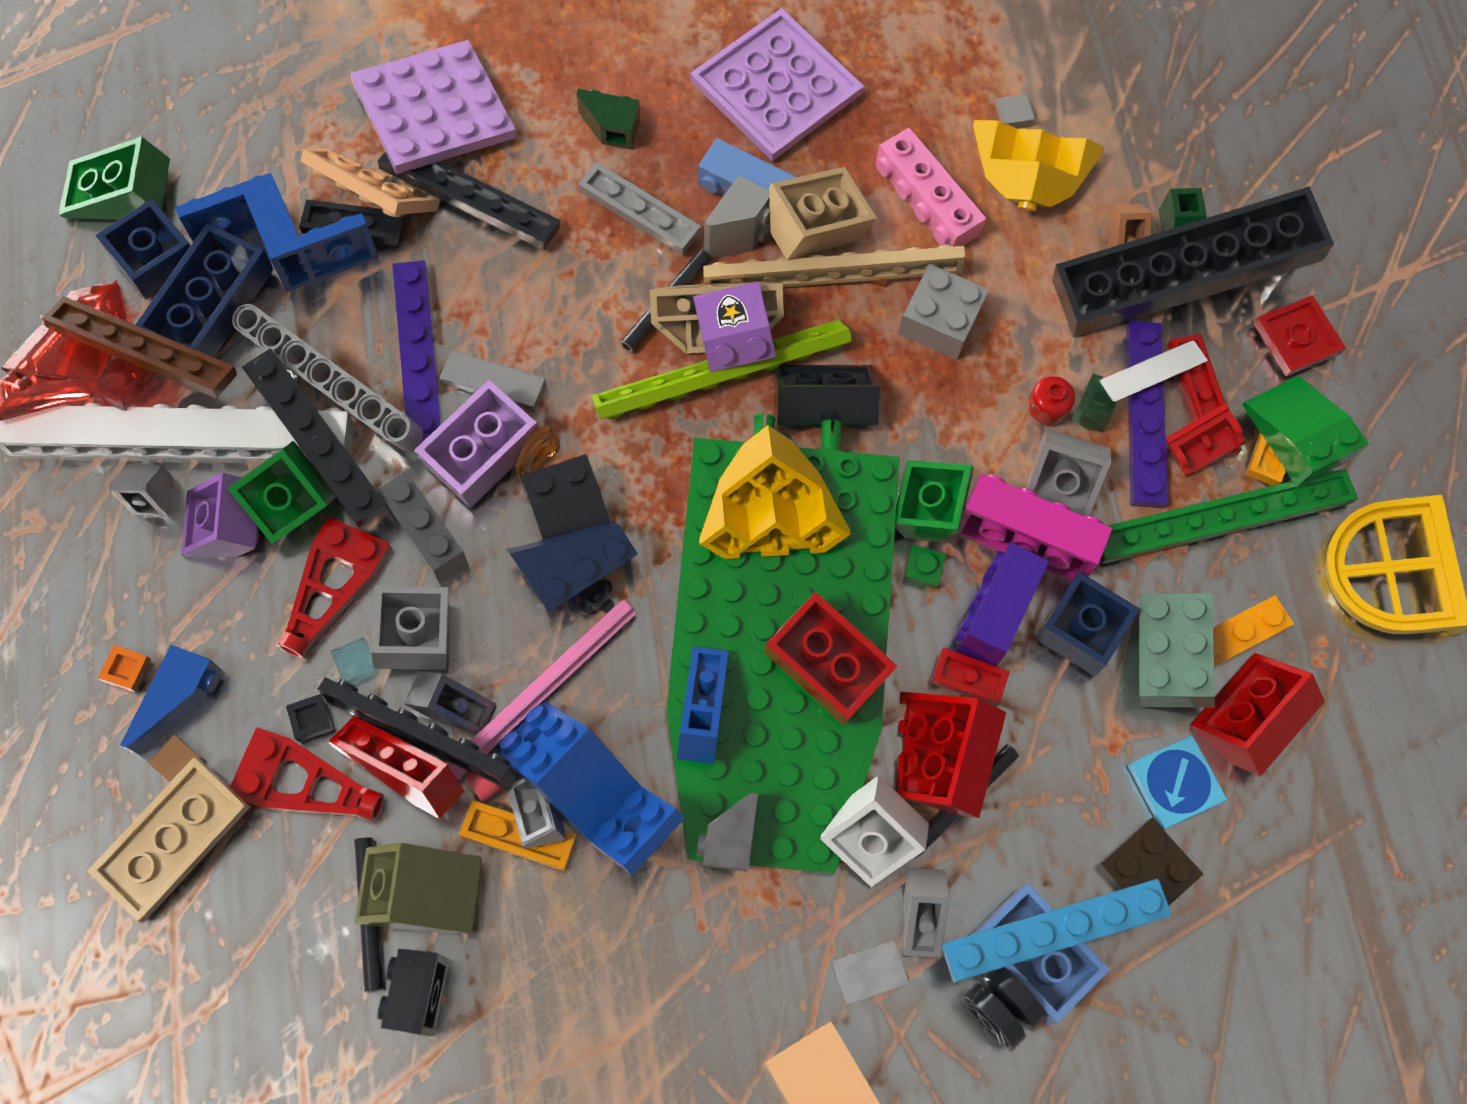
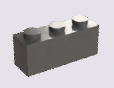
M407 471L377 489L378 494L388 507L387 510L439 584L469 565L463 550Z

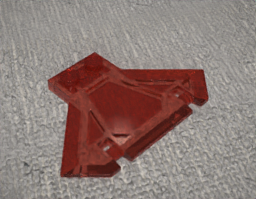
M117 280L74 290L67 296L70 299L128 322ZM42 323L1 367L7 374L3 379H0V421L87 398H92L126 411L154 378L156 373L50 330Z

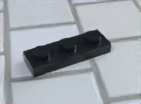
M306 199L299 228L302 234H306L313 228H322L336 223L346 216H355L362 213L373 243L398 246L404 217L403 214L402 217L389 216L382 211L383 209Z

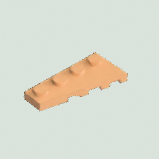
M303 149L300 162L313 168V173L336 181L335 185L339 188L352 190L359 194V199L382 207V211L389 216L402 217V214L438 211L439 198L432 195L421 198L415 195L416 188L407 184L399 185L387 182V175L378 171L361 169V164L328 149Z

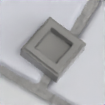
M1027 94L997 98L995 106L1001 122L1015 128L1033 125L1035 118Z

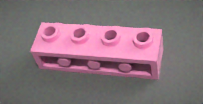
M910 128L879 145L875 162L879 173L883 177H887L895 186L898 196L910 204L918 220L922 223L925 222L930 228L938 244L941 246H965L981 236L987 218Z

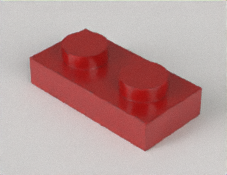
M942 648L930 683L971 698H980L998 707L1010 671Z

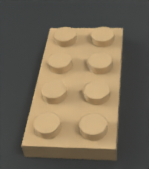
M193 757L87 872L137 922H145L245 814L250 806L200 758Z

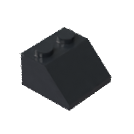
M398 949L397 957H391L388 964L386 978L391 981L388 996H382L378 1008L377 1018L382 1020L381 1028L433 1037L449 962L448 958L435 952Z

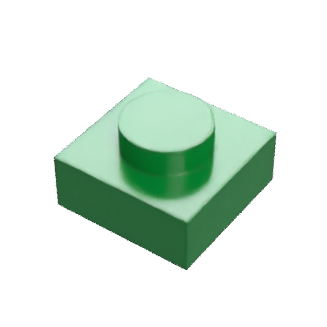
M912 545L903 580L936 589L939 584L946 554Z

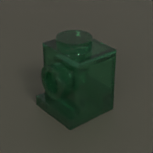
M1093 373L1083 390L1071 420L1080 423L1082 427L1088 430L1103 432L1110 421L1117 401H1112L1100 383V380L1104 379V377Z

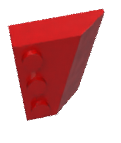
M900 691V703L907 704L904 720L899 721V734L904 735L903 752L898 755L897 793L904 800L951 814L980 818L1007 712L980 698Z

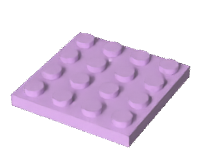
M782 8L690 73V81L771 161L775 160L862 95L864 85Z
M469 40L350 73L355 90L396 174L516 138V129Z

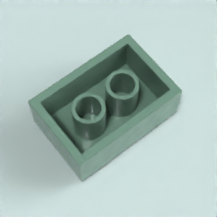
M1213 593L1139 594V697L1141 707L1215 708Z

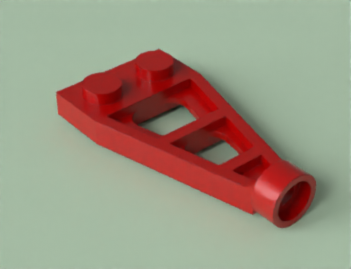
M328 516L311 544L288 626L277 646L293 656L303 658L308 648L318 640L373 581L392 549L390 543ZM329 559H335L354 568L352 577L341 588L332 589L321 583L322 570L325 562ZM315 592L332 599V604L319 619L305 615L308 601ZM296 634H302L304 638L302 639L296 636Z
M256 727L230 785V788L247 804L263 810L353 816L371 822L375 821L378 817L384 801L383 793L364 788L292 739ZM286 761H294L306 769L308 773L305 785L299 793H278L274 789V785ZM320 777H326L341 785L342 789L336 802L328 803L312 799Z

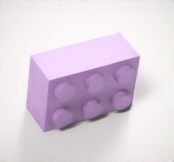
M488 380L414 451L423 464L471 508L543 439V435L537 422L491 380Z

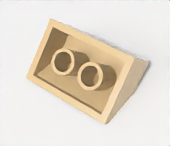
M845 167L771 183L769 186L771 235L786 260L858 242L877 219Z

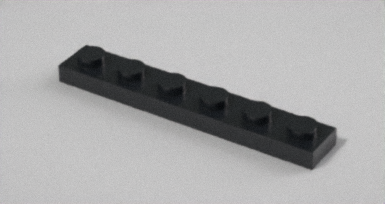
M386 152L377 160L379 169L542 250L547 247L560 229L559 219L441 161L396 174Z
M271 348L241 366L358 527L388 508Z
M325 677L317 688L328 703L509 792L517 780L510 768L511 763L501 755L491 753L489 757L479 752L480 748L468 739L461 737L459 741L448 737L449 733L437 724L429 723L428 726L417 722L418 718L406 709L399 708L398 711H394L388 708V703L377 695L370 693L366 697L359 694L358 688L346 680L340 679L337 683Z

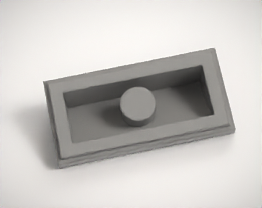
M524 778L517 780L510 792L508 791L522 846L530 848L566 840V834L558 811L530 782Z

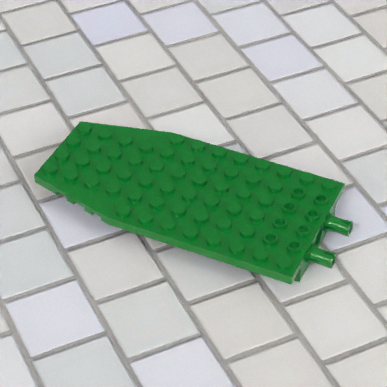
M764 413L754 415L753 436L765 428L763 427ZM767 414L766 426L769 425L774 429L776 417ZM831 420L821 422L820 449L798 447L820 473L850 529L851 535L825 553L810 554V548L792 549L789 550V555L761 557V552L740 553V558L724 559L700 545L699 538L719 480L742 445L746 442L694 437L666 708L681 814L685 818L683 820L688 860L703 861L704 857L696 856L699 834H707L709 824L748 794L756 793L758 798L749 866L831 874L836 872L840 857L820 839L821 834L850 796L864 786L882 730L885 682L843 726L764 653L766 643L816 592L887 656L900 457L841 451L843 423L835 420L832 434ZM693 646L729 651L714 764L677 759Z

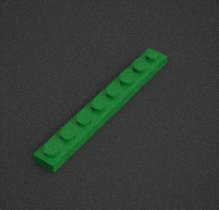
M1344 468L1325 473L1299 487L1293 481L1107 525L1112 530L1100 560L1102 564L1352 504L1359 498L1348 472Z

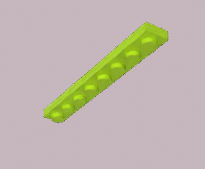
M839 319L773 339L776 356L774 358L710 372L708 360L591 395L592 403L600 420L604 418L616 419L621 417L626 411L636 408L648 409L653 407L656 402L668 398L680 399L685 397L688 392L697 389H712L718 386L720 382L729 379H744L750 373L761 369L773 370L778 368L781 363L790 360L801 361L808 359L811 354L822 350H837L842 344L852 341L850 329Z

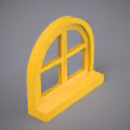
M1443 495L1375 502L1356 510L1339 525L1326 550L1325 573L1333 596L1350 616L1372 629L1391 634L1447 631V635H1457L1467 630V600ZM1420 516L1429 557L1391 561L1383 520ZM1374 523L1382 562L1345 565L1346 550L1351 539L1361 529ZM1432 570L1442 612L1403 615L1394 574ZM1385 575L1393 614L1378 610L1366 603L1355 592L1348 578Z

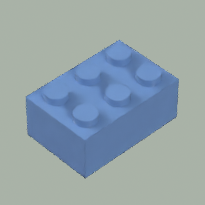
M1026 883L1019 887L972 934L1049 912L1053 909L1029 883ZM1086 943L1005 967L1039 1001L1047 1016L1043 1020L1046 1025L1058 1024L1110 970Z

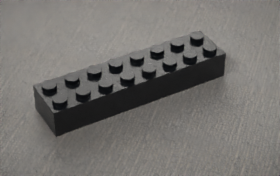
M1309 186L1056 264L1052 282L1072 336L1076 337L1324 261L1334 242Z

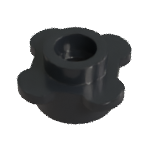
M606 579L598 580L581 591L582 603L579 605L580 611L585 615H589L593 611L608 613L614 607V602L610 597V592L613 589L612 583ZM595 594H598L599 599L595 600L593 599V596Z

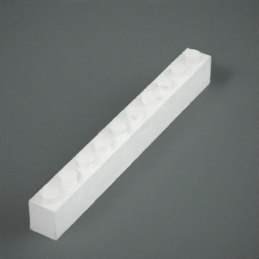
M18 401L15 405L0 404V449L8 456L265 461L294 440L272 408L267 406H260L254 410L241 409L236 406H223L222 409H207L200 405H190L187 408H173L164 404H156L153 407H138L128 403L120 404L118 407L103 406L97 403H86L84 406H70L61 402H52L49 405H35L25 401ZM326 408L324 411H318L349 455L352 456L354 423L348 411L338 408Z

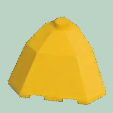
M974 120L973 124L985 177L1006 199L1017 202V208L1026 211H1036L1037 206L1052 207L1073 196L1104 151L1103 145L1086 138H1061L1045 130L1017 129L1001 121Z
M767 425L742 445L721 476L699 541L700 545L724 559L740 558V553L761 552V557L789 555V550L810 548V554L825 553L851 535L817 469L793 441Z

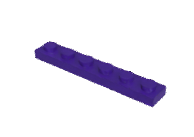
M425 260L392 264L405 415L421 427L423 432L421 443L442 424L428 271Z
M1129 321L1126 326L1127 368L1163 353L1162 323ZM1163 380L1128 396L1130 506L1164 508L1168 504Z

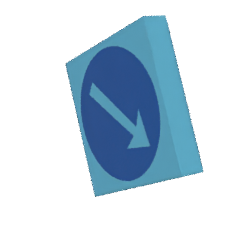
M1193 735L1127 765L1155 820L1163 830L1228 800Z

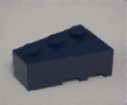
M614 521L506 549L548 612H551L638 554L621 526Z

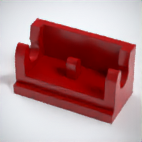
M1226 403L1165 438L1167 450L1185 477L1192 475L1246 443V440L1242 435L1244 433L1242 427Z

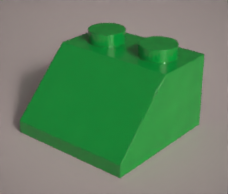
M294 440L227 488L272 544L322 510L336 497Z
M907 460L897 500L895 528L905 539L937 542L960 532L974 470L973 465Z

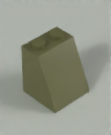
M406 843L366 848L354 924L446 934L472 933L473 925L477 919L476 899L478 887L482 880V857Z

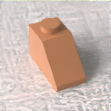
M1142 204L1109 205L1108 247L1111 248L1150 236L1152 212Z

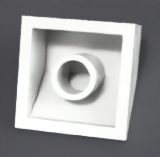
M878 775L850 796L821 834L820 839L872 887L926 850L929 823Z

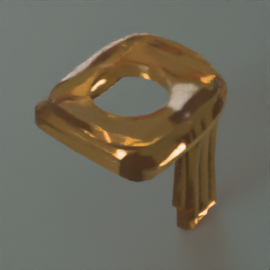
M541 426L526 440L515 465L516 474L521 483V475L542 469L558 453L560 441L552 427Z

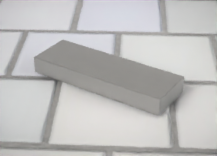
M454 350L450 351L439 377L442 384L475 393L488 380H491L519 407L534 412L546 384V380L543 377Z

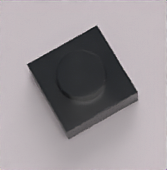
M321 694L286 705L296 741L301 742L334 730L325 698Z

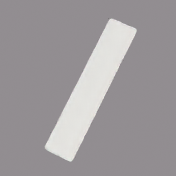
M1192 340L1101 379L1100 383L1112 401L1116 402L1207 362V358L1196 342Z

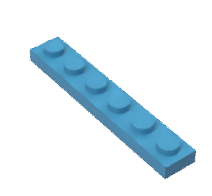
M1158 879L952 940L941 944L954 983L1168 918L1172 914Z

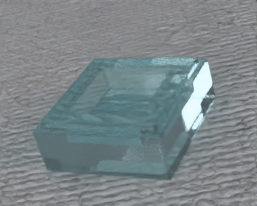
M365 637L331 651L341 679L349 683L379 672L378 669H374L371 650Z

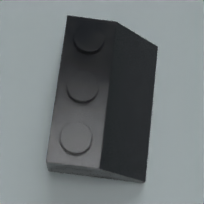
M780 365L774 369L777 425H783L787 429H799L803 425H816L822 429L821 422L825 420H831V429L834 426L835 420L855 429H865L869 425H878L880 385L872 365Z

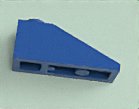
M170 645L120 745L130 752L140 755L205 701L208 693L213 692L218 685L221 668L209 658Z
M693 646L677 755L679 760L714 764L729 651Z

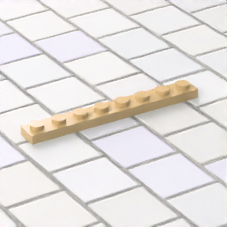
M942 245L938 248L928 249L911 247L903 251L889 252L888 250H877L873 253L864 254L846 252L838 256L812 255L808 258L789 260L782 257L773 261L747 260L744 263L734 264L717 262L712 265L703 266L704 284L759 281L783 283V287L923 277L929 263L950 273L962 274L966 256L964 246Z

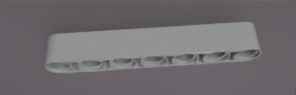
M252 304L241 305L235 310L232 323L237 331L266 351L271 348L282 364L383 438L402 450L415 449L421 443L423 432L418 423ZM281 337L280 342L277 345H275L277 339ZM306 354L305 359L299 363L300 358ZM330 372L329 378L323 382L325 375ZM356 389L354 396L348 400L350 392ZM381 407L380 414L372 419L374 411ZM407 425L405 433L398 437L399 430Z

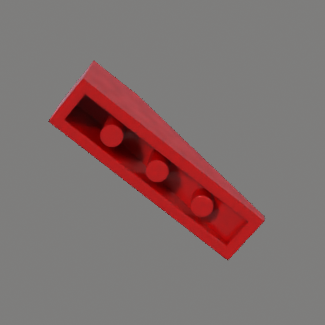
M353 716L328 741L332 747L415 806L439 819L465 792L447 763L356 716Z

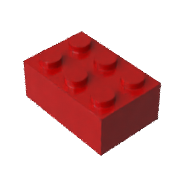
M816 592L766 643L764 653L843 726L897 667L890 658Z

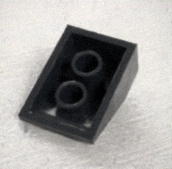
M587 454L521 475L524 491L542 539L553 538L571 533L572 531L610 522Z

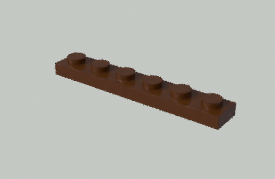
M65 296L41 318L45 327L216 399L237 376L234 365Z

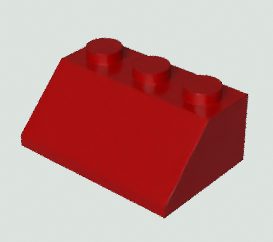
M1254 653L1215 697V708H1205L1191 724V727L1232 765L1261 777L1325 701L1313 673Z

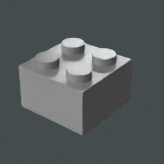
M929 263L903 315L898 334L957 360L983 307L989 289Z
M375 586L371 648L374 669L447 670L448 587Z

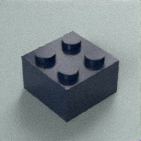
M152 198L95 235L111 259L145 300L161 289L191 246Z
M1078 571L1064 590L1035 639L1093 676H1096L1109 662L1140 608Z

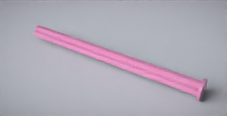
M625 600L617 603L470 741L480 748L479 752L487 755L526 718L530 710L545 701L623 628L636 614L631 604ZM448 761L446 762L458 781L469 772Z

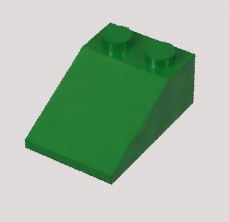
M139 137L70 161L59 215L63 218L121 219L151 198L162 209L170 158L145 138Z
M1300 376L1261 393L1242 404L1297 487L1353 460L1369 445L1352 418Z

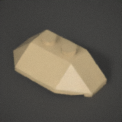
M753 282L680 285L650 289L651 324L686 354L706 353L693 296ZM759 282L771 330L784 317L783 283Z

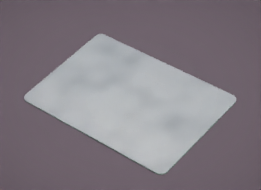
M889 941L832 961L847 1005L909 983L895 941Z

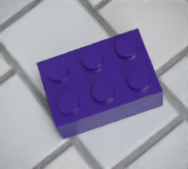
M1011 542L1004 553L997 551L982 578L983 582L979 590L975 593L970 603L969 612L954 637V640L959 642L955 652L997 666L1008 652L1049 561Z

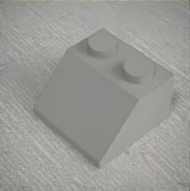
M741 175L737 176L704 224V251L711 256V259L753 251L759 241L763 243L771 232L769 224V190Z
M1045 428L1033 461L1026 489L1034 491L1039 498L1051 503L1059 502L1065 504L1071 511L1077 514L1090 516L1111 464L1110 448Z

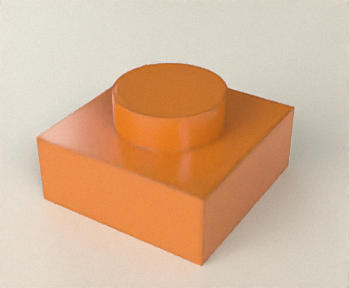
M113 645L98 679L137 692L151 659L146 655Z

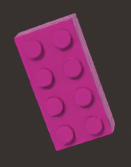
M981 473L967 500L960 532L957 534L1004 553L1011 542L1048 560L1045 572L1070 582L1078 571L1089 577L1098 566L1112 528L1104 525L1096 517L1082 516L1071 511L1065 504L1059 502L1051 503L1039 498L1032 490L1018 489L1006 484L1005 480L998 476Z

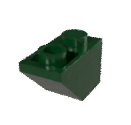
M578 88L576 93L578 113L600 143L632 150L640 121L639 100L628 96H615L601 93L597 90Z
M1202 188L1170 189L1158 209L1162 232L1207 218Z

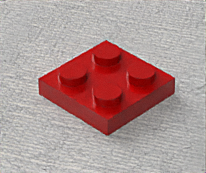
M1313 295L1259 316L1253 323L1286 377L1335 357L1346 349Z

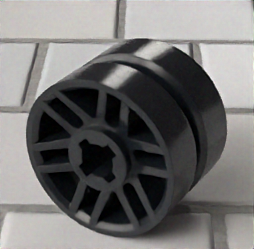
M1003 967L985 974L982 977L985 987L975 984L962 997V1000L971 1015L984 1030L1002 1047L1012 1052L1026 1038L1024 1029L1033 1031L1047 1016L1031 991L1013 973Z

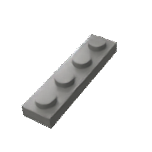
M598 162L593 165L578 183L579 192L681 255L687 251L701 233V226Z

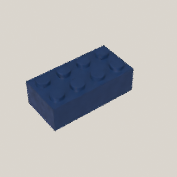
M206 223L135 325L215 357L235 328L232 323L235 310L241 305L252 303L274 270L265 250Z

